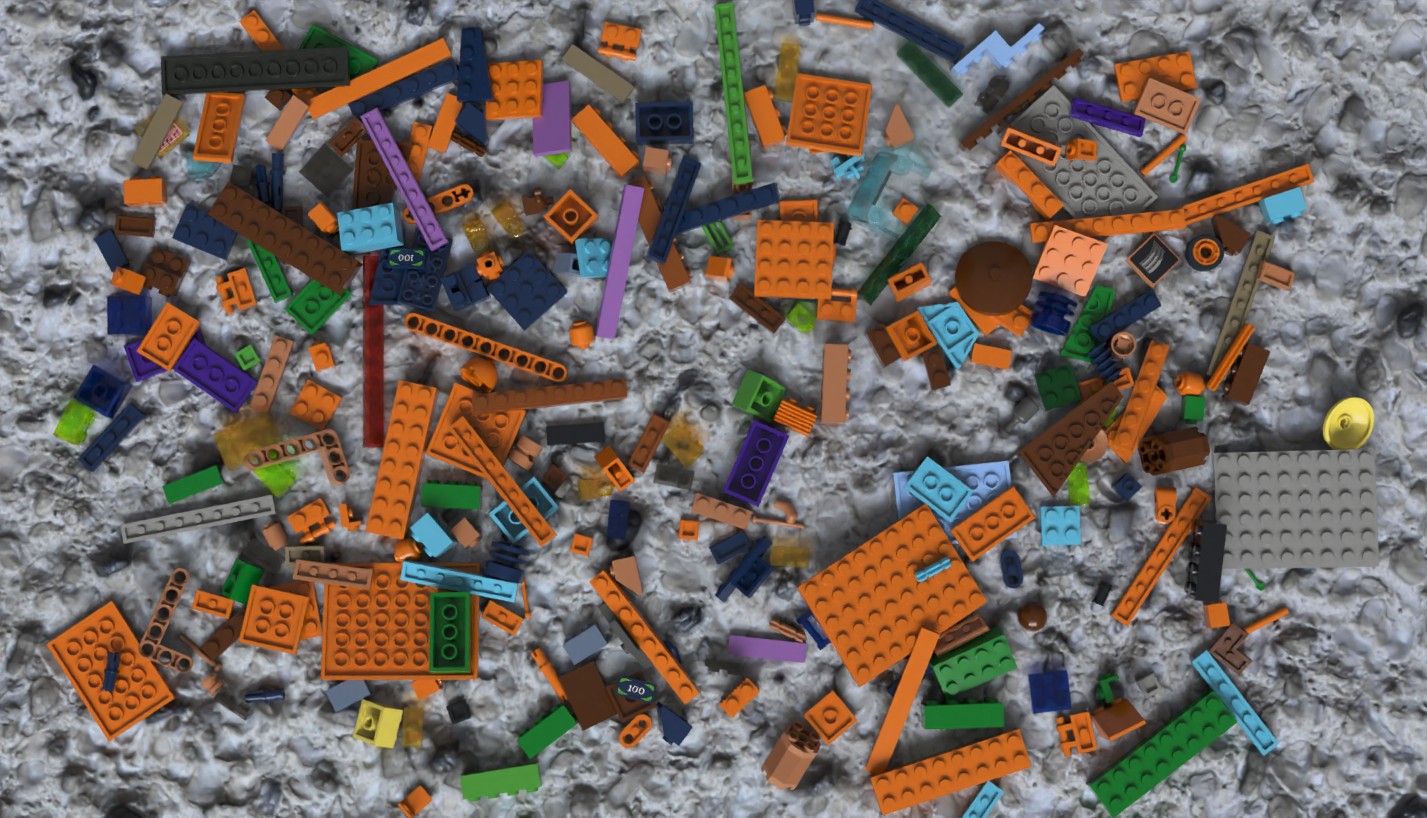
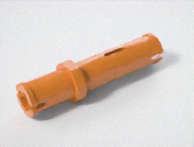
M541 647L532 651L530 655H532L539 666L538 670L543 672L561 702L567 700L558 680L559 675L552 666L553 662L548 660Z

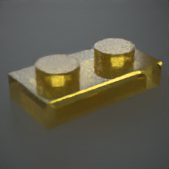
M771 546L770 565L809 568L810 548Z
M404 707L402 746L422 747L424 707Z

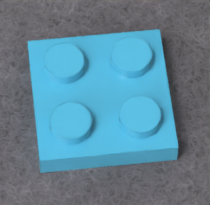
M582 238L575 240L580 278L606 277L612 250L611 239Z
M1079 506L1040 507L1041 546L1081 545Z

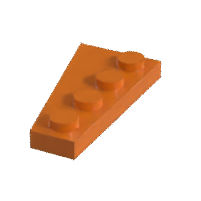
M1157 385L1132 453L1112 446L1124 412L1104 431L1108 438V447L1125 464L1130 460L1168 397Z

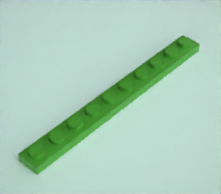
M734 3L715 4L733 182L735 185L754 182Z

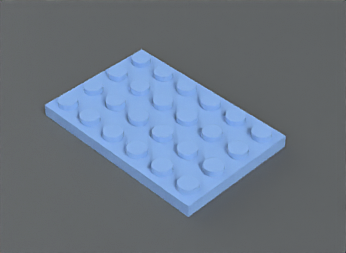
M1009 461L944 467L946 471L974 491L951 522H948L930 508L952 545L959 543L950 532L951 528L1012 486ZM915 471L893 473L898 520L924 504L904 488ZM1017 531L1006 539L1018 538Z

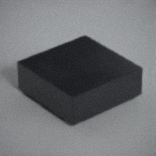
M465 699L446 706L453 725L472 718Z

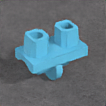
M862 152V157L847 155L849 160L844 163L839 156L830 161L836 179L845 175L847 179L854 176L858 180L861 178L859 172L864 169L861 163L865 161V154Z

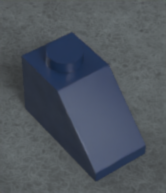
M468 103L455 119V122L464 131L487 147L489 141L486 118L483 114L484 110L476 104L472 106Z
M658 701L656 708L659 730L664 735L662 738L671 745L674 742L680 746L693 727L688 721Z

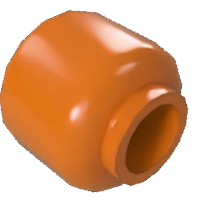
M587 320L573 322L572 326L568 329L571 344L578 346L579 349L589 348L590 344L595 341L593 325L587 323Z
M1184 371L1176 377L1175 388L1180 395L1198 397L1205 390V382L1202 375Z
M407 537L395 545L393 555L395 560L402 564L404 560L416 562L422 557L424 549L421 542H417L413 537Z

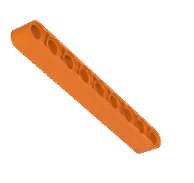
M410 313L405 318V326L412 332L554 382L561 383L568 378L567 369L559 363L416 313ZM413 318L419 319V324L416 327L410 326V321ZM436 324L437 331L429 334L428 327ZM451 330L454 331V339L447 340V332ZM472 337L473 344L468 347L465 346V338ZM485 343L491 344V350L488 353L482 352V346ZM505 349L509 350V357L507 359H501V351ZM526 356L528 358L527 364L519 365V357ZM539 362L546 364L543 372L536 370V365ZM563 369V377L555 378V370Z

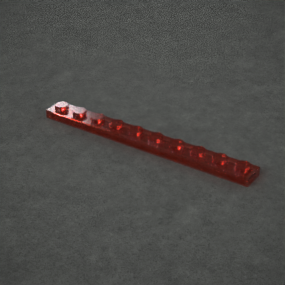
M363 256V448H384V306L368 305L379 256Z

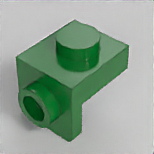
M1108 672L1102 674L1101 679L1097 680L1099 689H1097L1098 696L1105 703L1115 701L1109 682L1119 679L1117 674Z

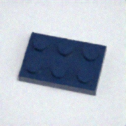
M187 203L172 238L227 260L238 233L209 216L208 211Z

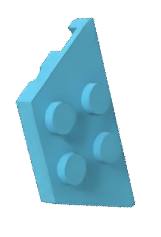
M953 302L917 307L915 310L920 312L929 330L934 334L936 341L955 369H960L979 335V332L960 304Z

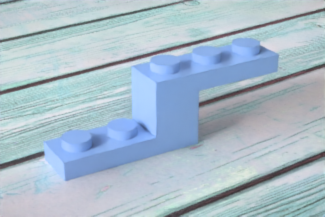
M1040 23L1037 24L1012 47L995 30L953 66L951 73L955 77L959 74L963 76L969 71V65L973 62L978 63L985 55L998 69H1001L1003 66L1007 68L1014 62L1013 57L1017 54L1021 56L1028 50V44L1031 42L1035 44L1042 38L1043 35L1041 33L1044 27Z

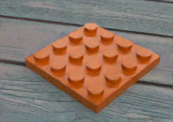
M797 73L786 145L862 157L872 84Z
M757 220L754 297L831 300L834 223Z
M454 383L425 454L487 479L448 427L464 416L504 467L526 411L517 410L474 415L472 395L482 393Z

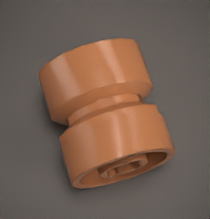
M1119 332L1108 340L1106 348L1110 347L1108 353L1109 355L1114 354L1113 358L1123 359L1134 352L1136 340L1128 332Z
M521 435L517 442V449H513L508 458L523 468L530 470L535 462L533 458L539 456L543 447Z

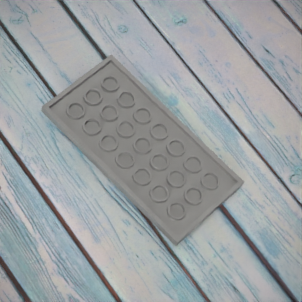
M1054 85L1010 124L1061 145L1062 150L1055 166L1014 150L1011 151L1064 204L1062 208L1072 219L1141 213L1158 198L1089 122L1069 117L1071 103ZM1004 130L997 136L999 140H1001ZM1078 138L1097 141V160H1066L1067 142ZM1115 236L1095 238L1108 243Z

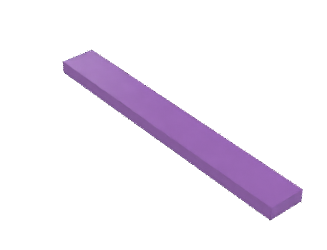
M376 107L360 117L430 250L434 251L447 244L449 241L379 109Z
M624 184L595 336L615 339L644 188Z

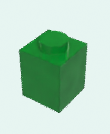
M1183 396L1180 420H1185V424L1197 425V422L1203 421L1206 398Z

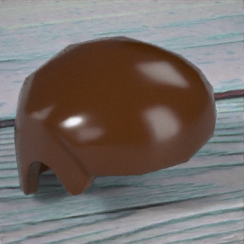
M1028 601L1021 605L1018 610V622L1026 631L1037 632L1044 628L1047 623V612L1038 602Z

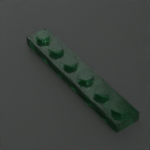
M927 203L857 291V294L870 306L888 285V279L900 270L942 217L932 205Z

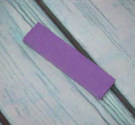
M729 635L728 654L805 663L807 643Z

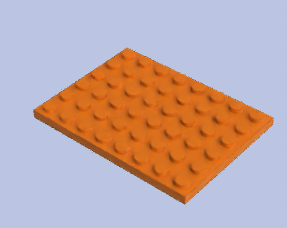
M926 503L796 587L858 687H861L909 655L915 645L921 626L942 633L987 603L986 598ZM944 557L949 558L951 567L943 569V571L930 578L926 577L927 579L922 582L916 580L915 572L923 570V568L936 561L939 562Z
M480 562L425 563L481 574ZM327 563L374 570L371 590L324 584L321 680H478L479 595L472 594V672L432 674L429 672L430 593L459 591L400 580L402 563Z

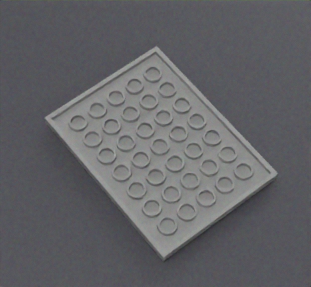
M1375 449L1213 453L1216 521L1227 525L1222 569L1379 567Z

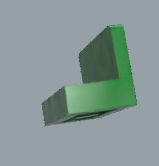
M236 558L220 593L231 600L247 605L252 585H258L264 570Z

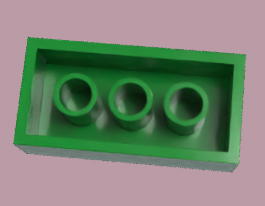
M470 592L430 593L429 672L432 674L472 672V594Z
M998 626L940 657H937L936 654L931 656L929 661L938 687L946 700L1018 668L1006 637Z
M985 697L984 701H978L976 698H964V702H959L957 699H945L943 703H939L937 699H927L925 703H921L922 727L925 730L1004 727L1003 703L995 697Z

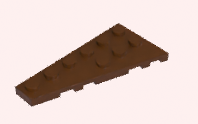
M1112 381L1018 451L1053 497H1055L1124 397Z

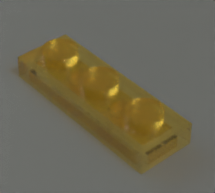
M781 44L774 95L775 101L790 103L793 101L801 45Z

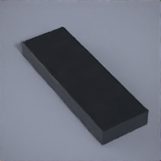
M604 422L546 426L547 446L605 442Z

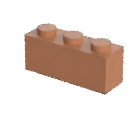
M699 493L696 494L691 509L693 513L744 530L747 528L752 513L750 510Z

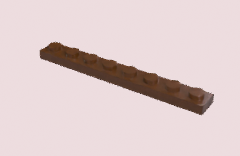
M1078 48L961 141L959 148L963 152L966 149L972 150L978 145L977 140L981 137L987 138L993 133L991 129L996 125L1001 127L1008 121L1006 117L1011 113L1016 115L1023 109L1021 105L1026 101L1028 104L1038 97L1036 94L1040 90L1044 92L1052 86L1051 82L1055 78L1060 80L1067 74L1065 70L1070 66L1075 68L1079 65L1084 54L1081 49Z

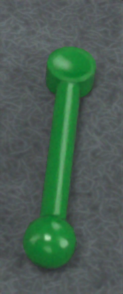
M1183 144L1179 146L1180 152L1173 175L1169 178L1171 183H1175L1178 180L1177 172L1183 152L1186 151V146Z
M1244 569L1257 585L1256 588L1260 591L1264 590L1265 585L1260 583L1249 569Z

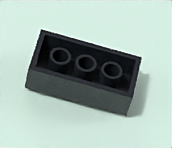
M1195 519V523L1192 524L1191 535H1193V543L1189 545L1191 561L1187 563L1189 579L1185 582L1184 591L1193 600L1218 603L1227 525L1224 523Z

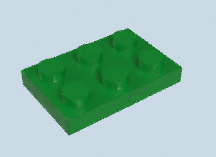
M312 280L284 309L313 336L353 294L347 289L343 297L317 281Z

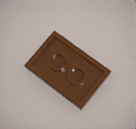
M594 661L558 677L582 731L617 715Z

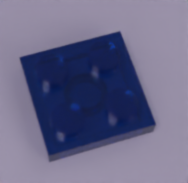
M1067 670L1027 674L1033 714L1072 709Z

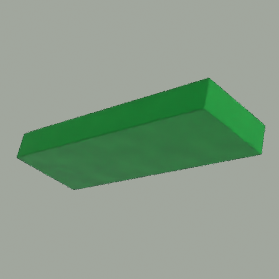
M215 465L162 487L168 503L173 504L224 484L218 465Z

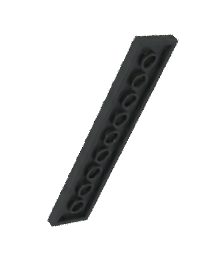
M331 47L161 56L162 95L350 86L349 48Z

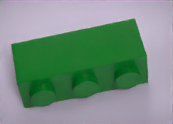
M428 480V483H422L421 507L481 510L483 487L478 486V482H466V485H459V481H447V484H439V480Z
M557 704L549 710L552 714L546 718L541 716L534 722L536 726L530 730L527 727L518 734L520 738L517 739V742L530 759L578 724L577 719L566 704L562 706Z

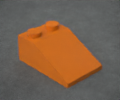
M1118 697L1114 699L1115 701L1111 702L1112 705L1106 708L1100 706L1093 710L1094 714L1090 715L1100 737L1112 741L1146 724L1143 717L1128 699Z

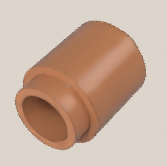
M272 521L263 526L265 530L262 533L270 548L273 547L274 551L288 544L286 540L288 538L280 523L275 524Z

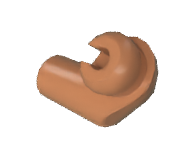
M776 499L774 508L784 511L786 515L785 520L788 523H795L798 513L793 504Z

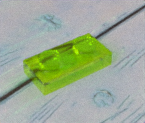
M1077 466L1067 478L1069 506L1089 505L1087 466Z

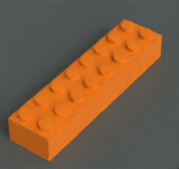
M402 380L398 381L365 532L402 540L407 538L440 391L438 388Z
M1015 727L887 769L878 774L869 775L881 814L886 815L1032 767L1020 729Z

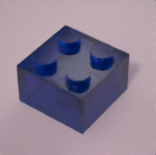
M147 295L107 296V335L113 337L146 336L152 327V298Z
M93 364L73 398L103 416L113 419L131 390L132 385L104 368Z

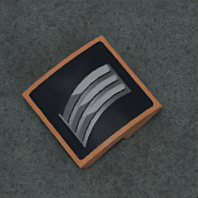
M1153 233L1125 261L1152 288L1181 259Z

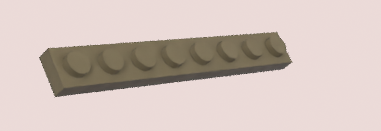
M1258 230L1255 231L1205 375H1213L1245 325L1260 280L1255 279L1261 260H1268L1275 236ZM1228 372L1226 373L1222 381L1226 380Z

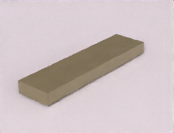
M573 44L562 58L563 62L622 103H625L635 89L629 82Z
M165 94L131 162L150 170L184 105L182 101Z

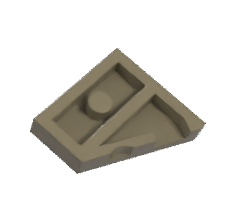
M325 545L285 546L286 566L294 570L296 559L326 563Z

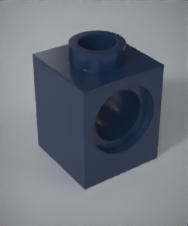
M1126 473L1111 488L1124 501H1128L1142 486L1129 473Z

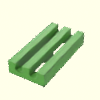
M721 221L717 222L728 243L726 247L714 224H709L722 248L720 250L716 246L707 227H702L717 256L734 248Z

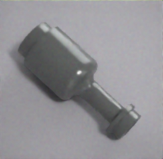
M1031 394L1028 397L1025 396L1012 410L1013 418L1003 428L999 427L997 433L1004 439L1009 438L1008 433L1018 423L1026 424L1040 410L1041 403Z

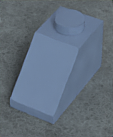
M556 253L554 272L580 277L577 254Z

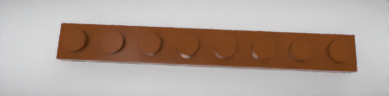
M622 378L472 395L473 414L481 415L627 399L626 380Z

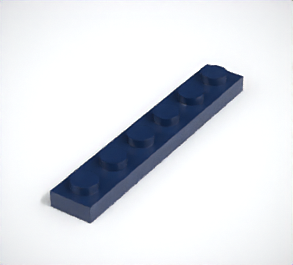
M860 0L854 12L953 64H956L965 47L878 0Z
M451 60L362 97L348 105L352 115L361 121L360 116L376 107L382 112L458 80L459 71L454 60Z
M687 156L681 159L646 254L647 258L662 265L666 263L701 167V163Z
M777 183L767 184L684 211L676 235L781 202Z

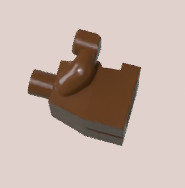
M540 187L533 189V197L522 196L525 215L538 214L548 209L547 205L554 204L553 196L546 198L545 195H542Z

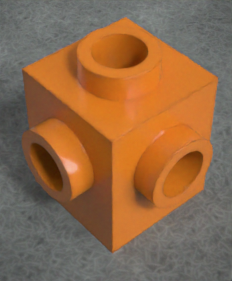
M490 251L480 254V258L476 259L478 265L475 266L479 275H483L486 280L500 277V274L504 272L502 269L504 262L501 256H497L495 252L491 253ZM492 262L491 267H486V263Z

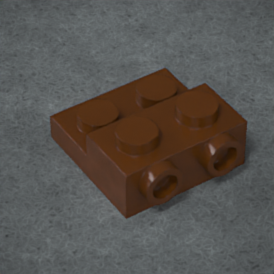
M154 246L148 262L144 263L140 275L146 277L143 287L152 290L153 287L159 289L158 293L169 297L170 294L177 296L191 261Z

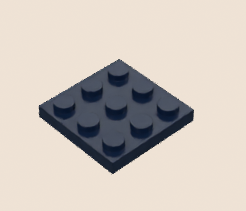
M530 250L486 287L524 331L567 294L565 289Z

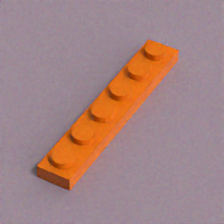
M255 10L239 21L261 51L285 50ZM315 88L291 89L294 94H297L305 101L319 95Z
M1151 340L1112 444L1114 448L1132 453L1168 356L1169 345Z

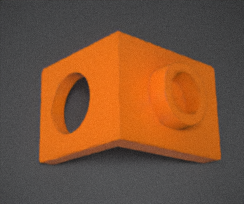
M420 785L397 805L408 818H412L428 805L433 798Z

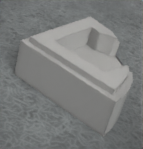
M566 479L555 492V495L563 498L572 486V482Z

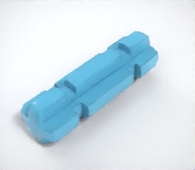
M944 557L939 562L936 561L923 568V570L915 572V578L918 582H922L927 579L926 577L930 578L943 571V569L951 567V562L948 557Z

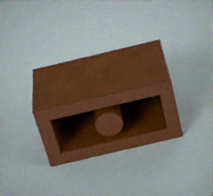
M883 324L865 333L864 336L883 368L901 359L900 353Z

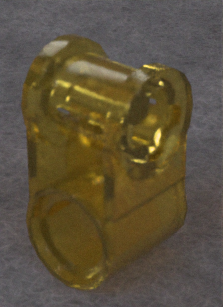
M506 200L490 210L497 222L501 224L510 237L517 238L522 235L523 225ZM513 224L516 227L515 231H513L511 228V225Z
M480 217L469 224L463 223L462 227L473 251L478 256L490 251V244ZM479 242L485 243V247L482 250H477L476 245Z
M607 479L577 481L578 500L610 496L615 491V486L612 481ZM605 482L607 486H610L606 494L604 490H601V486H604Z

